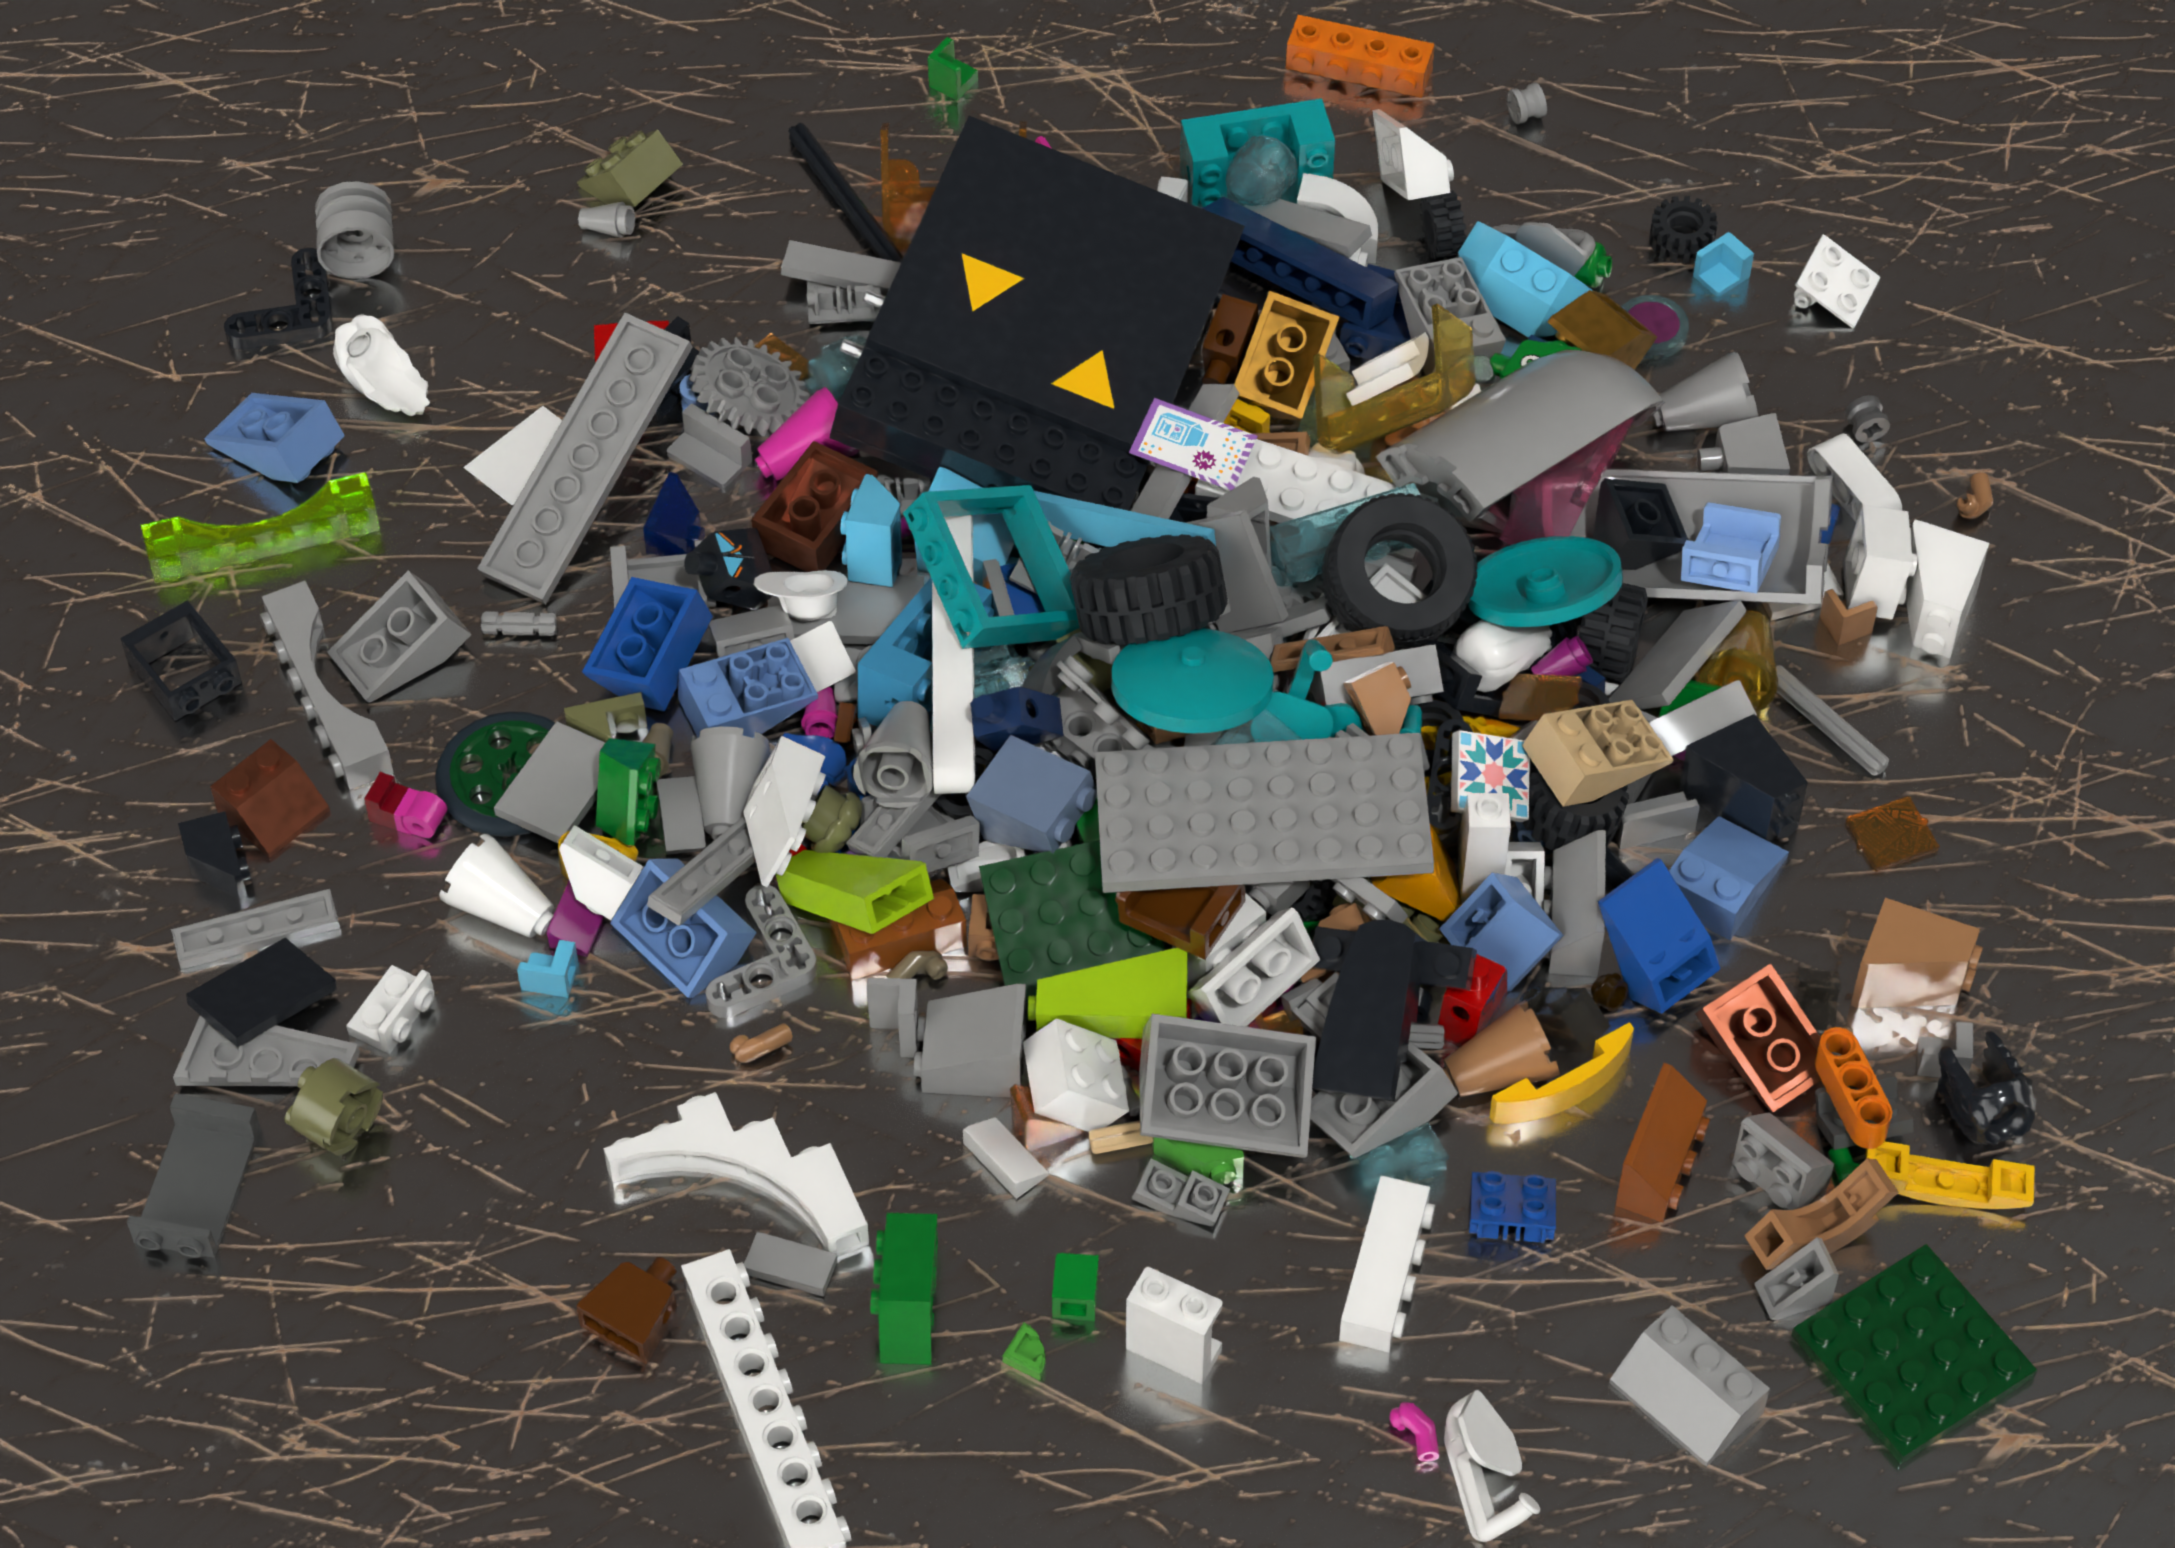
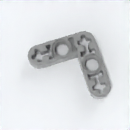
M762 884L757 885L748 891L745 898L747 916L769 955L719 976L708 984L706 988L707 1006L709 1011L719 1018L733 1017L813 981L817 974V961L812 947L780 892L771 885H768V887ZM759 901H764L767 905L770 904L772 917L767 919V913L763 906H757ZM779 928H786L792 932V936L782 942L773 940L770 934ZM795 951L798 962L801 965L805 964L804 969L799 970L796 965L792 966L790 953ZM760 974H766L773 979L772 983L765 988H757L750 982L753 977ZM739 984H744L746 995H743L742 988L739 989ZM725 993L726 996H731V1000L725 1002L723 998H718V995Z

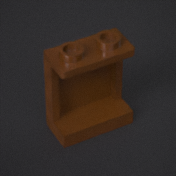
M1245 884L1117 892L1115 901L1118 903L1119 922L1206 960L1245 903Z

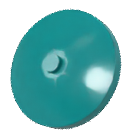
M1551 536L1519 542L1502 548L1478 562L1476 586L1468 606L1479 618L1503 626L1538 627L1566 622L1598 609L1616 595L1623 582L1621 560L1618 553L1609 545L1585 537Z
M1194 629L1188 634L1172 636L1166 640H1153L1142 644L1130 643L1119 652L1113 662L1111 689L1119 706L1138 721L1167 731L1211 733L1231 729L1247 723L1258 716L1267 707L1272 698L1274 675L1272 665L1266 655L1252 643L1238 636L1218 630Z

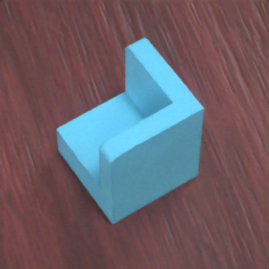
M1728 232L1697 252L1693 277L1716 297H1720L1750 278L1754 253L1733 234Z
M559 940L554 956L531 953L528 963L520 962L517 972L521 990L568 998L579 966L575 942Z

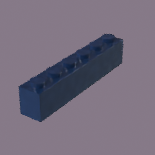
M1225 197L1202 208L1245 226L1231 262L1366 330L1393 315L1399 283Z

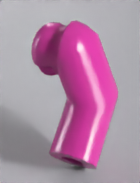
M1402 1402L1399 1407L1393 1408L1389 1415L1390 1422L1397 1430L1402 1431L1408 1428L1415 1435L1418 1459L1423 1462L1438 1459L1439 1449L1434 1421L1414 1403Z

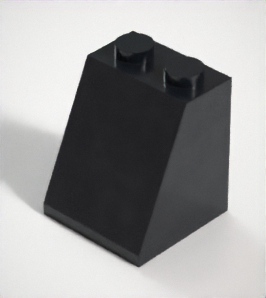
M1752 714L1687 745L1679 792H1684L1688 800L1696 799L1700 807L1712 814L1720 816L1770 842L1778 837L1781 839L1786 838L1798 828L1808 782L1756 715Z

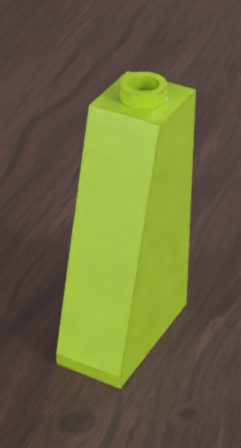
M803 850L791 857L782 876L775 874L780 894L786 904L870 934L876 933L934 899L926 863L922 861L832 852L817 853L811 850Z
M1173 948L1037 979V995L1029 996L1028 1020L1036 1021L1037 1032L1057 1018L1108 1038L1142 1039L1143 1029L1151 1014L1187 1018L1188 952L1180 948Z

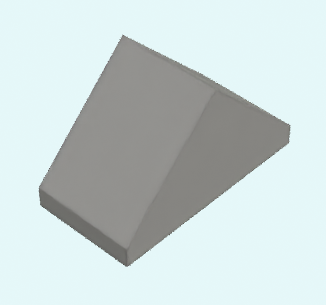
M1817 1237L1756 1281L1754 1285L1770 1319L1779 1320L1831 1304L1839 1273L1822 1238Z

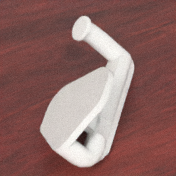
M1475 1390L1459 1399L1447 1414L1444 1443L1470 1533L1476 1540L1488 1542L1520 1525L1533 1514H1538L1540 1507L1531 1496L1521 1493L1519 1500L1515 1504L1495 1515L1481 1466L1508 1476L1520 1473L1522 1461L1512 1431L1479 1390Z

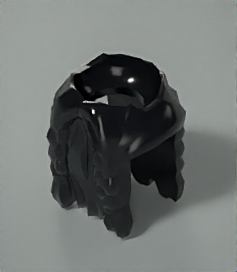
M1989 1031L1985 1033V1041L1988 1048L1983 1050L1986 1061L1982 1062V1072L1991 1085L1984 1088L1975 1087L1949 1046L1942 1047L1938 1053L1941 1077L1937 1085L1939 1093L1944 1096V1103L1950 1110L1951 1118L1956 1120L1958 1127L1962 1129V1133L1975 1144L1997 1146L1999 1142L2022 1137L2030 1131L2035 1120L2037 1099L2032 1090V1080L2023 1074V1068L2018 1064L2011 1051L2005 1047L1999 1036ZM2005 1106L2008 1108L2009 1112L2006 1115L1993 1120L2001 1113Z

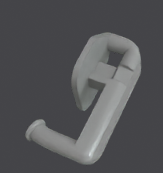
M1526 222L1522 225L1504 224L1492 227L1572 276H1575L1586 263L1596 247L1594 238L1587 232L1579 229L1555 228L1548 223Z

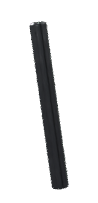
M803 123L791 126L788 130L790 133L789 139L877 258L902 263L903 255L807 126Z

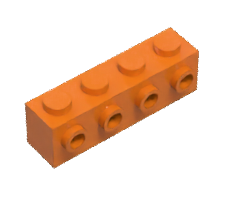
M1298 15L1287 42L1286 69L1422 98L1433 69L1435 44Z

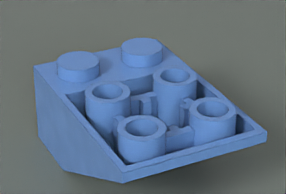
M789 638L679 669L678 700L697 738H699L700 730L719 726L743 728V736L754 738L755 732L763 734L818 699V693Z

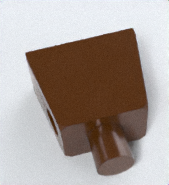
M1222 294L1202 347L1205 373L1202 379L1203 384H1225L1226 381L1235 383L1259 319L1258 304Z
M656 1257L646 1271L630 1262L621 1263L576 1305L580 1326L647 1365L677 1309L675 1291L668 1285L677 1273L676 1268L662 1257Z

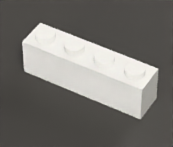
M1380 1176L1341 1318L1339 1341L1389 1353L1393 1337L1401 1339L1407 1314L1400 1312L1403 1300L1408 1302L1412 1300L1416 1277L1410 1276L1412 1265H1421L1426 1241L1421 1240L1420 1235L1422 1228L1430 1230L1435 1212V1205L1428 1203L1430 1187Z

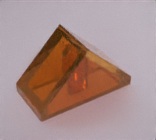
M1015 1084L1010 1088L1012 1120L1021 1142L1028 1152L1081 1135L1085 1131L1034 1113L1030 1087Z

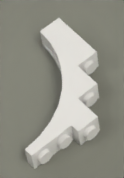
M716 1092L706 1096L692 1097L684 1104L677 1106L679 1121L660 1124L650 1132L633 1138L619 1139L611 1146L604 1148L607 1170L613 1183L651 1173L671 1171L711 1173L742 1181L770 1194L794 1211L816 1235L823 1249L836 1253L837 1257L869 1245L868 1224L831 1143L821 1147L813 1146L806 1148L798 1155L791 1157L773 1117L762 1122H750L743 1126L742 1129L733 1131Z

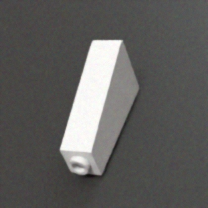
M1468 793L1457 839L1459 891L1462 904L1492 872L1505 875L1511 829L1509 793Z

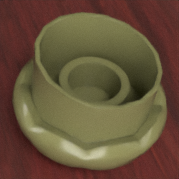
M825 784L814 800L816 805L810 819L806 824L802 822L801 826L806 829L804 837L812 841V851L817 853H835L842 849L851 838L852 831L857 828L862 816V804L860 798L854 792L849 791L840 794Z

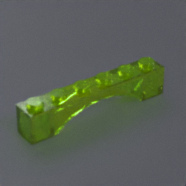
M365 472L328 481L314 496L300 506L260 522L241 525H213L194 522L177 516L143 524L141 529L155 583L205 571H214L218 568L243 562L248 563L277 554H286L315 545H324L340 539L362 536L380 530V525L367 473Z

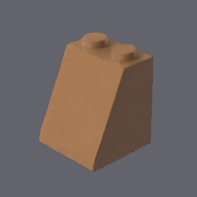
M1885 898L1860 964L1850 1006L1856 1008L1957 1005L1961 991L1970 992L1975 978L1976 968L1983 951L1982 946L1976 945L1980 929Z

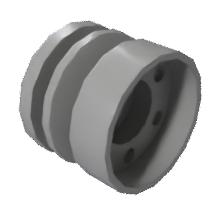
M359 181L342 182L330 186L322 192L315 204L317 256L323 268L338 277L362 279L380 274L389 267L394 258L392 206L387 194L373 184Z

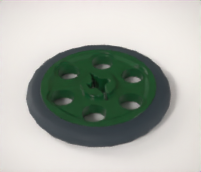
M510 711L491 714L461 729L447 743L438 760L435 774L437 794L446 803L447 811L452 817L471 830L489 834L490 836L512 837L532 833L525 828L496 816L494 806L532 756L528 749L534 744L541 743L555 722L529 712ZM498 737H505L511 740V743L503 749H495L490 746V743ZM470 761H477L483 765L475 773H466L461 770L463 765ZM515 761L516 772L512 773L510 778H507L505 785L504 774H507L513 768ZM478 792H488L492 795L490 801L485 804H476L471 801L473 795Z

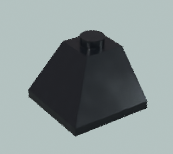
M1603 479L1600 484L1593 538L1609 545L1618 553L1622 569L1636 570L1682 551L1686 540L1689 539L1666 484Z

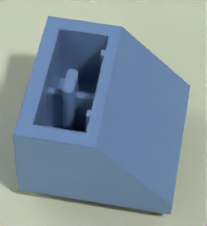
M1493 872L1439 928L1451 945L1474 948L1477 950V954L1503 965L1507 969L1508 992L1564 936L1517 877Z

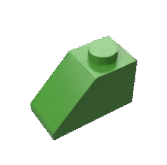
M1153 1137L1154 1154L1187 1175L1195 1171L1219 1184H1227L1235 1179L1243 1178L1244 1154L1242 1149Z

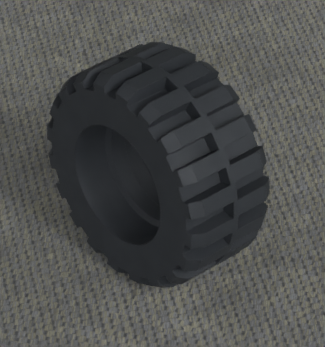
M1183 534L1179 536L1161 535L1155 538L1146 537L1140 538L1137 541L1122 542L1117 546L1100 549L1097 553L1085 556L1084 560H1079L1070 575L1079 628L1090 640L1094 642L1099 641L1102 644H1142L1153 640L1170 639L1169 637L1176 635L1182 636L1194 629L1206 627L1209 622H1215L1224 613L1228 604L1219 550L1209 539L1205 540L1201 536L1191 537L1190 535Z

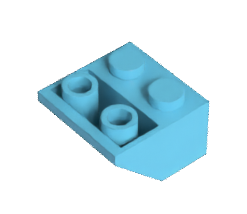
M865 474L859 489L855 488L852 492L849 512L844 511L842 515L840 530L841 534L846 535V542L842 551V564L847 565L848 581L893 587L902 566L900 503L873 475Z

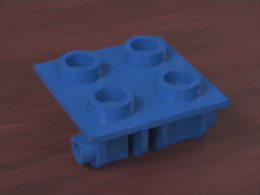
M1496 1171L1485 1173L1472 1172L1469 1233L1477 1234V1238L1498 1239L1499 1225H1503L1502 1240L1507 1241L1508 1226H1516L1515 1241H1520L1521 1227H1524L1523 1241L1545 1244V1240H1554L1556 1230V1178H1545L1534 1174L1528 1176L1506 1175Z

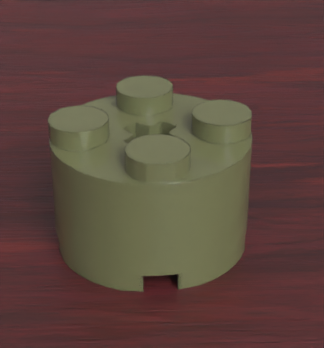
M332 1058L317 1068L309 1066L303 1071L298 1080L300 1091L294 1104L288 1109L284 1120L296 1132L337 1156L343 1155L359 1143L353 1139L358 1131L363 1129L368 1132L373 1125L382 1104L383 1092L377 1088V1086H380L377 1081L339 1058Z

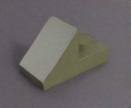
M641 692L564 708L567 726L605 743L609 738H612L611 735L630 733L636 729L647 727Z

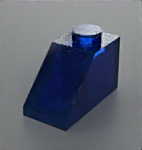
M669 472L643 527L647 553L659 556L688 554L695 548L696 540L703 541L705 538V528L701 527L699 509L677 473Z

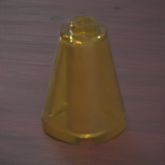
M1746 611L1741 620L1702 665L1699 682L1724 687L1740 680L1753 708H1758V712L1765 709L1774 700L1778 689V675L1770 622L1759 612Z

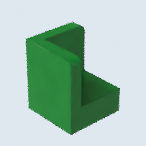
M946 37L928 56L929 87L958 101L978 81L977 69L955 59L953 39Z
M1056 1254L1052 1291V1318L1095 1321L1099 1255Z

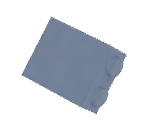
M1010 735L966 797L975 819L980 823V832L983 839L993 843L1038 852L1050 851L1054 854L1055 850L1062 843L1070 839L1075 824L1083 813L1089 811L1094 805L1097 789L1089 770Z

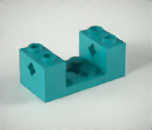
M1322 98L1181 120L1180 171L1182 178L1188 181V199L1190 204L1199 208H1203L1222 197H1228V173L1288 164L1297 195L1299 194L1303 173L1333 179L1335 138ZM1259 137L1254 141H1248L1249 138Z

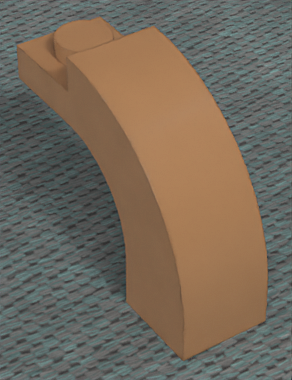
M1867 1158L1835 1189L1821 1199L1794 1210L1772 1209L1744 1237L1766 1270H1773L1817 1237L1822 1238L1828 1253L1831 1254L1858 1238L1880 1219L1876 1213L1899 1192L1877 1159Z

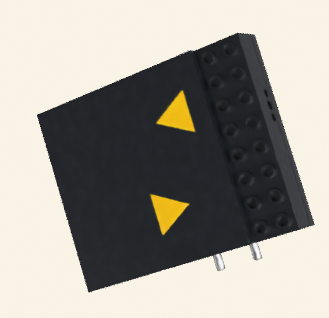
M969 115L887 295L883 296L867 290L863 296V302L880 308L866 339L865 347L847 339L842 341L840 351L859 358L837 406L829 438L934 480L938 468L943 467L982 488L1031 485L1034 491L1130 511L1150 461L1130 454L1129 451L1154 398L1174 404L1215 303L1219 304L1222 294L1225 293L1221 286L1245 226Z

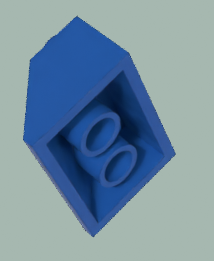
M631 577L582 672L586 677L617 696L641 692L644 707L665 711L678 686L679 669L686 668L690 663L713 616L698 590Z

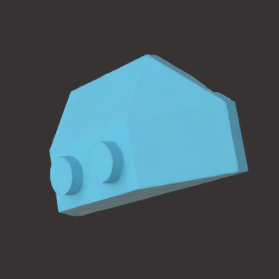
M1477 221L1458 251L1459 257H1462L1493 317L1527 338L1530 335L1539 338L1554 336L1557 330L1548 323L1550 317L1587 291H1593L1555 264L1509 236Z

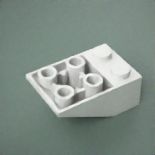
M783 736L780 737L754 782L743 811L761 884L765 887H768L775 874L781 876L784 874L792 856L789 850L797 852L806 834V829L802 828L801 824L802 822L805 824L808 822L816 805V801L811 800V795L816 796L826 776V774L820 772L825 759L824 755Z

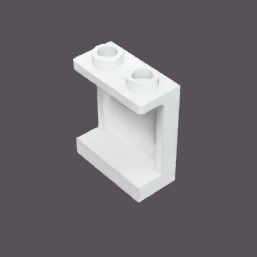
M1146 1267L1126 1299V1349L1203 1384L1222 1351V1342L1212 1338V1326L1222 1309V1300L1155 1269Z

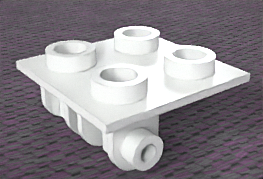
M1822 234L1795 284L1798 287L1794 292L1795 304L1801 308H1807L1818 302L1853 329L1880 276Z

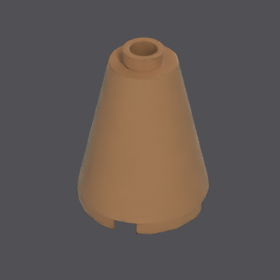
M1526 1000L1517 1003L1443 1059L1445 1065L1443 1071L1457 1090L1459 1097L1505 1089L1525 1078H1528L1531 1083L1551 1080L1560 1075L1557 1062H1550L1547 1056L1551 1047L1532 1008L1528 1009V1002Z

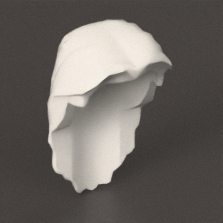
M361 314L355 316L350 323L340 325L335 330L333 355L336 364L356 390L381 405L385 410H391L396 413L402 411L409 416L423 415L425 407L430 404L426 398L428 382L421 378L418 370L412 366L408 354L395 342L393 335L382 321L374 316Z
M1482 619L1471 625L1461 634L1452 652L1482 675L1477 691L1489 692L1509 682L1519 672L1528 669L1537 658L1542 657L1546 652H1550L1552 648L1550 641L1552 630L1549 625L1510 627L1497 625Z

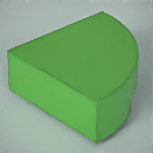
M1023 1322L1003 1354V1363L1041 1381L1046 1366L1045 1350L1037 1332Z

